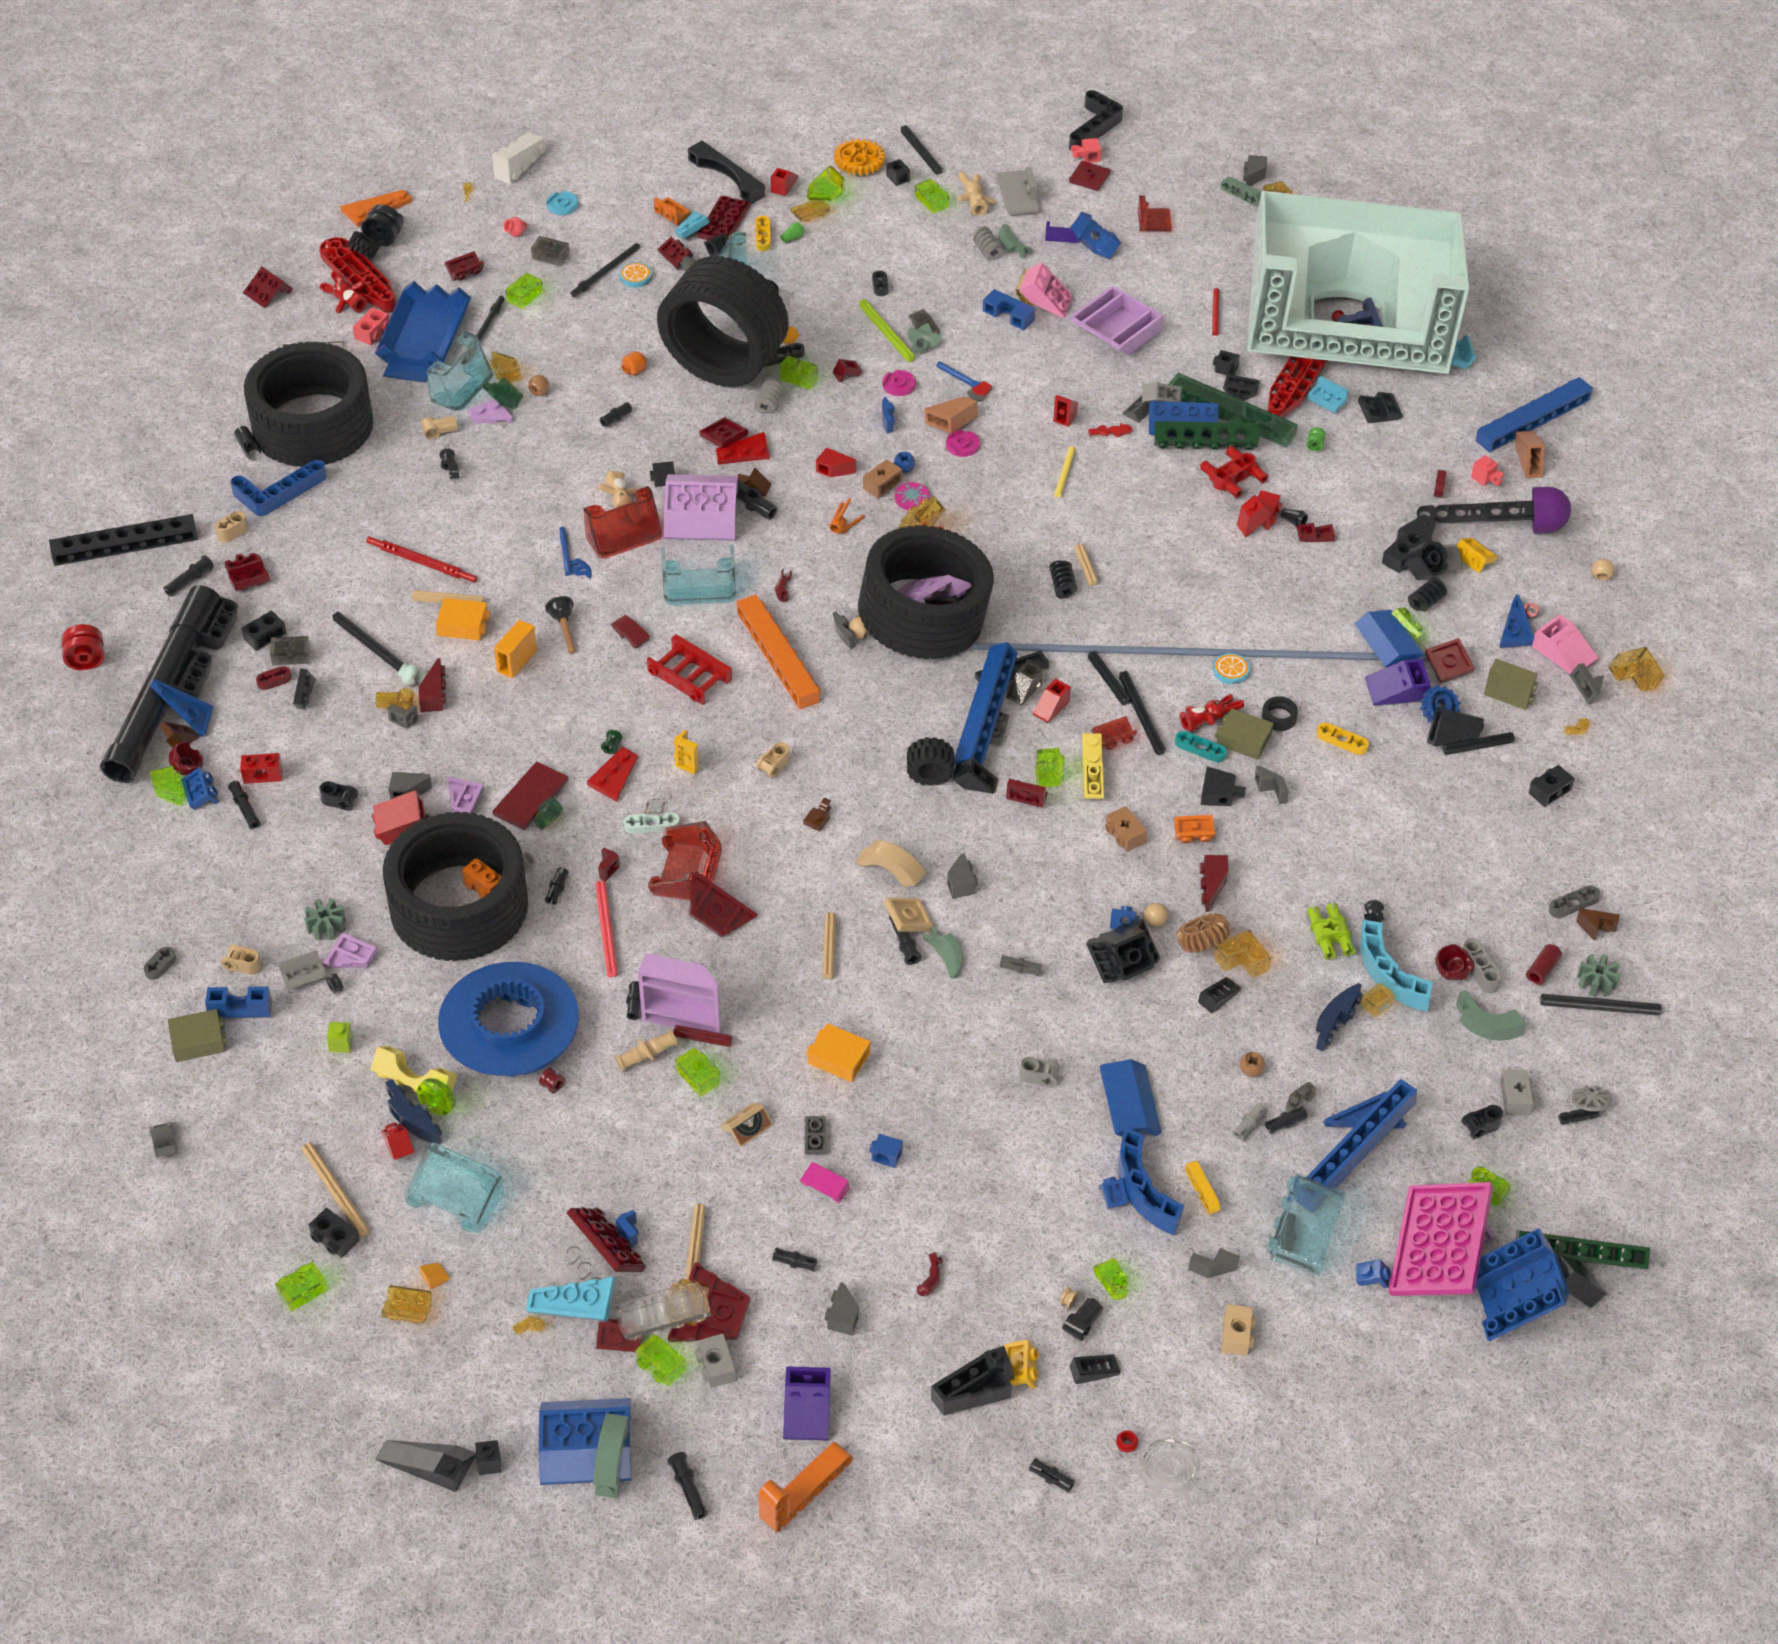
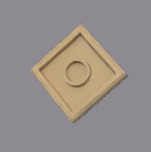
M919 898L885 899L884 904L898 932H930L931 927H934Z

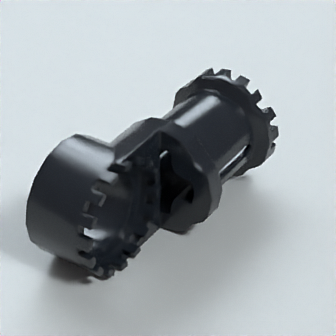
M451 448L442 449L439 452V456L442 459L441 468L449 470L450 479L459 478L458 464L454 460V450Z

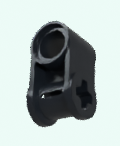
M331 781L323 782L319 788L321 802L324 805L347 811L352 809L353 800L359 794L358 790L352 786Z
M1489 1105L1466 1114L1462 1118L1461 1123L1468 1128L1471 1138L1477 1139L1500 1128L1503 1110L1497 1105Z

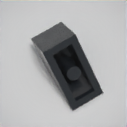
M974 758L957 764L953 780L966 790L991 794L995 793L998 778Z

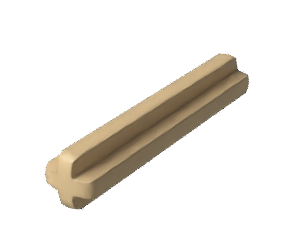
M1076 545L1075 553L1088 585H1097L1098 579L1084 545Z

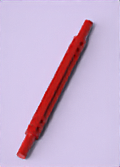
M370 536L366 539V543L379 547L387 553L403 557L458 579L463 578L474 583L477 581V576L463 571L462 568L386 540L381 541Z

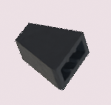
M1436 706L1426 743L1433 746H1441L1477 738L1484 728V719L1475 715Z
M1563 1255L1558 1257L1571 1295L1590 1308L1594 1307L1607 1295L1605 1290L1580 1261Z

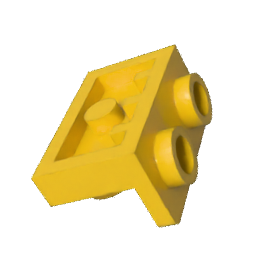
M1472 537L1460 539L1457 544L1461 561L1477 573H1480L1486 564L1495 563L1498 558L1497 555Z
M683 730L680 735L675 737L673 742L675 745V766L695 775L698 771V744L689 741L688 731Z
M1029 1340L1004 1344L1014 1375V1379L1008 1381L1012 1386L1027 1384L1031 1389L1036 1388V1380L1038 1379L1036 1361L1039 1359L1037 1348Z

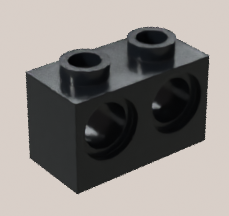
M272 610L241 627L243 639L255 651L287 634L284 621Z
M327 1207L308 1224L311 1239L317 1244L321 1242L332 1255L337 1254L341 1258L360 1241L358 1230Z

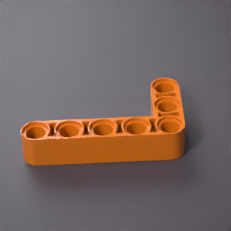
M833 1442L784 1489L773 1480L767 1481L758 1493L760 1519L775 1532H780L782 1530L780 1528L782 1526L785 1527L797 1515V1511L801 1512L813 1500V1496H817L829 1485V1481L832 1482L845 1470V1466L848 1467L853 1456L837 1442Z

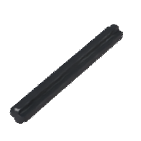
M907 125L902 126L900 132L936 175L941 174L942 167L912 130Z

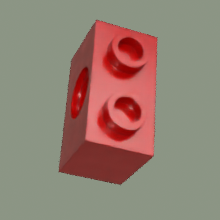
M280 753L241 755L240 771L243 784L282 781L283 767Z

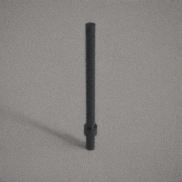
M635 243L587 280L581 281L570 292L571 296L575 297L582 291L585 292L591 284L637 251L640 245Z
M499 296L497 301L492 304L490 313L460 361L461 364L467 365L494 317L501 311V306L505 300L503 296Z

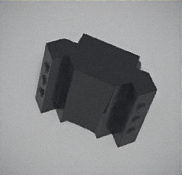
M1143 918L1134 919L1130 924H1122L1112 931L1100 934L1098 938L1089 939L1086 943L1103 983H1111L1120 979L1128 980L1154 968V964L1158 963L1161 958Z

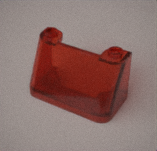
M649 486L636 491L635 498L637 501L606 512L599 505L583 508L586 539L598 557L609 558L661 539L662 528L653 492Z
M706 821L665 828L662 845L669 853L661 878L659 876L651 877L648 888L655 896L690 901L692 875L694 872L697 871L713 883L722 853L721 842Z

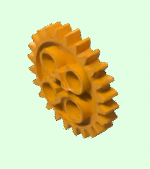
M857 138L856 141L851 139V142L845 140V144L840 143V147L837 146L836 150H834L835 165H838V169H842V172L847 171L848 175L852 172L853 176L859 173L862 176V173L868 175V172L874 174V170L879 171V167L882 168L885 163L884 149H881V145H877V142L871 143V140L865 141V138L860 141Z

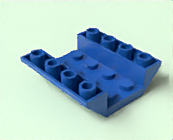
M1539 1228L1482 1256L1480 1259L1475 1288L1478 1289L1487 1319L1481 1322L1489 1342L1566 1305L1569 1290L1558 1257Z
M631 1398L541 1402L539 1409L538 1450L540 1485L593 1482L597 1447L606 1413L628 1416V1436L621 1459L620 1481H631Z

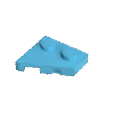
M693 211L674 231L678 237L685 239L710 222L708 217Z

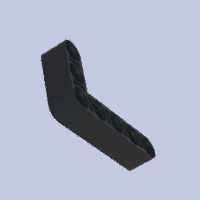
M1095 90L1087 91L1085 93L1084 107L1096 115L1070 134L1069 150H1071L1073 145L1081 147L1083 139H1098L1122 121L1123 106Z

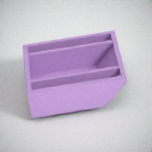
M1112 285L1071 315L1069 320L1118 350L1131 355L1162 331L1164 315Z
M645 953L638 971L642 1020L671 1027L681 1025L721 1033L719 986L707 968L698 963Z

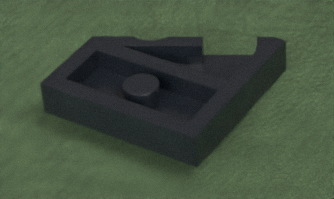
M300 668L293 701V705L297 709L305 710L316 678L308 669Z

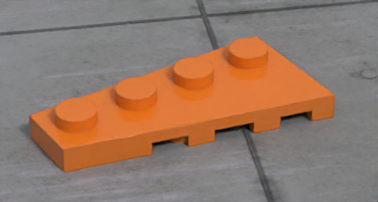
M399 190L340 206V210L358 227L362 225L369 211L375 205L383 204L398 209L411 203L412 197L404 190Z

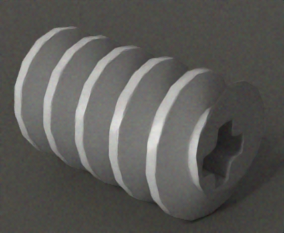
M982 226L974 232L973 241L987 260H996L1002 256L1004 252L1002 245L992 231H990L989 227Z
M766 378L754 402L755 410L760 413L774 412L784 391L782 384L774 378Z

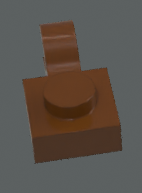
M824 797L818 809L813 807L803 820V824L820 832L830 819L827 813L831 809V806H829L831 800Z

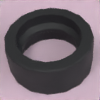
M1275 696L1265 701L1261 716L1262 719L1274 723L1273 730L1286 731L1295 725L1298 707L1289 698ZM1272 709H1283L1289 712L1291 716L1284 719L1276 718L1269 711Z

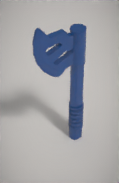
M560 527L559 534L565 575H585L591 578V568L585 561L579 558L570 561L565 527Z

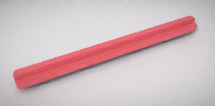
M602 880L597 881L595 885L606 971L608 977H616L618 971L606 882Z

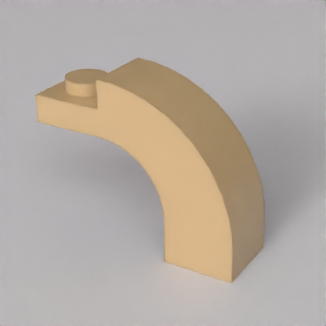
M875 840L870 847H866L860 852L861 855L856 860L860 866L879 865L886 868L904 887L915 886L926 873L911 854L887 841Z

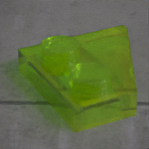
M1405 607L1396 608L1392 612V615L1416 640L1421 639L1425 635L1423 626L1413 618Z

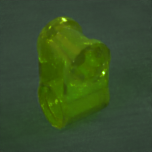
M1475 1167L1471 1172V1178L1468 1180V1183L1491 1182L1493 1186L1491 1204L1496 1206L1503 1201L1511 1189L1510 1184L1505 1179L1498 1177L1484 1167Z
M1114 1257L1093 1266L1096 1278L1112 1299L1122 1300L1127 1296L1128 1277Z

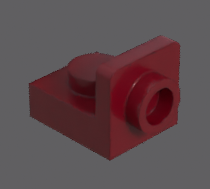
M838 359L832 373L838 382H843L846 375L860 376L862 369L854 360Z
M604 847L601 850L602 861L598 866L599 878L606 882L620 868L619 855L616 852Z

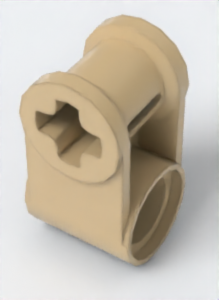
M784 742L774 744L770 750L758 759L756 768L768 773L770 778H774L790 762L789 746Z
M230 945L227 956L221 960V965L231 971L254 975L262 970L258 952L254 949L238 945Z

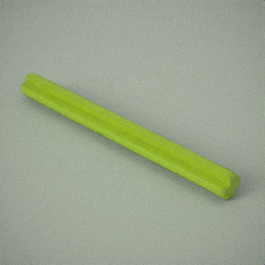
M866 299L860 300L859 307L907 362L914 361L915 354Z

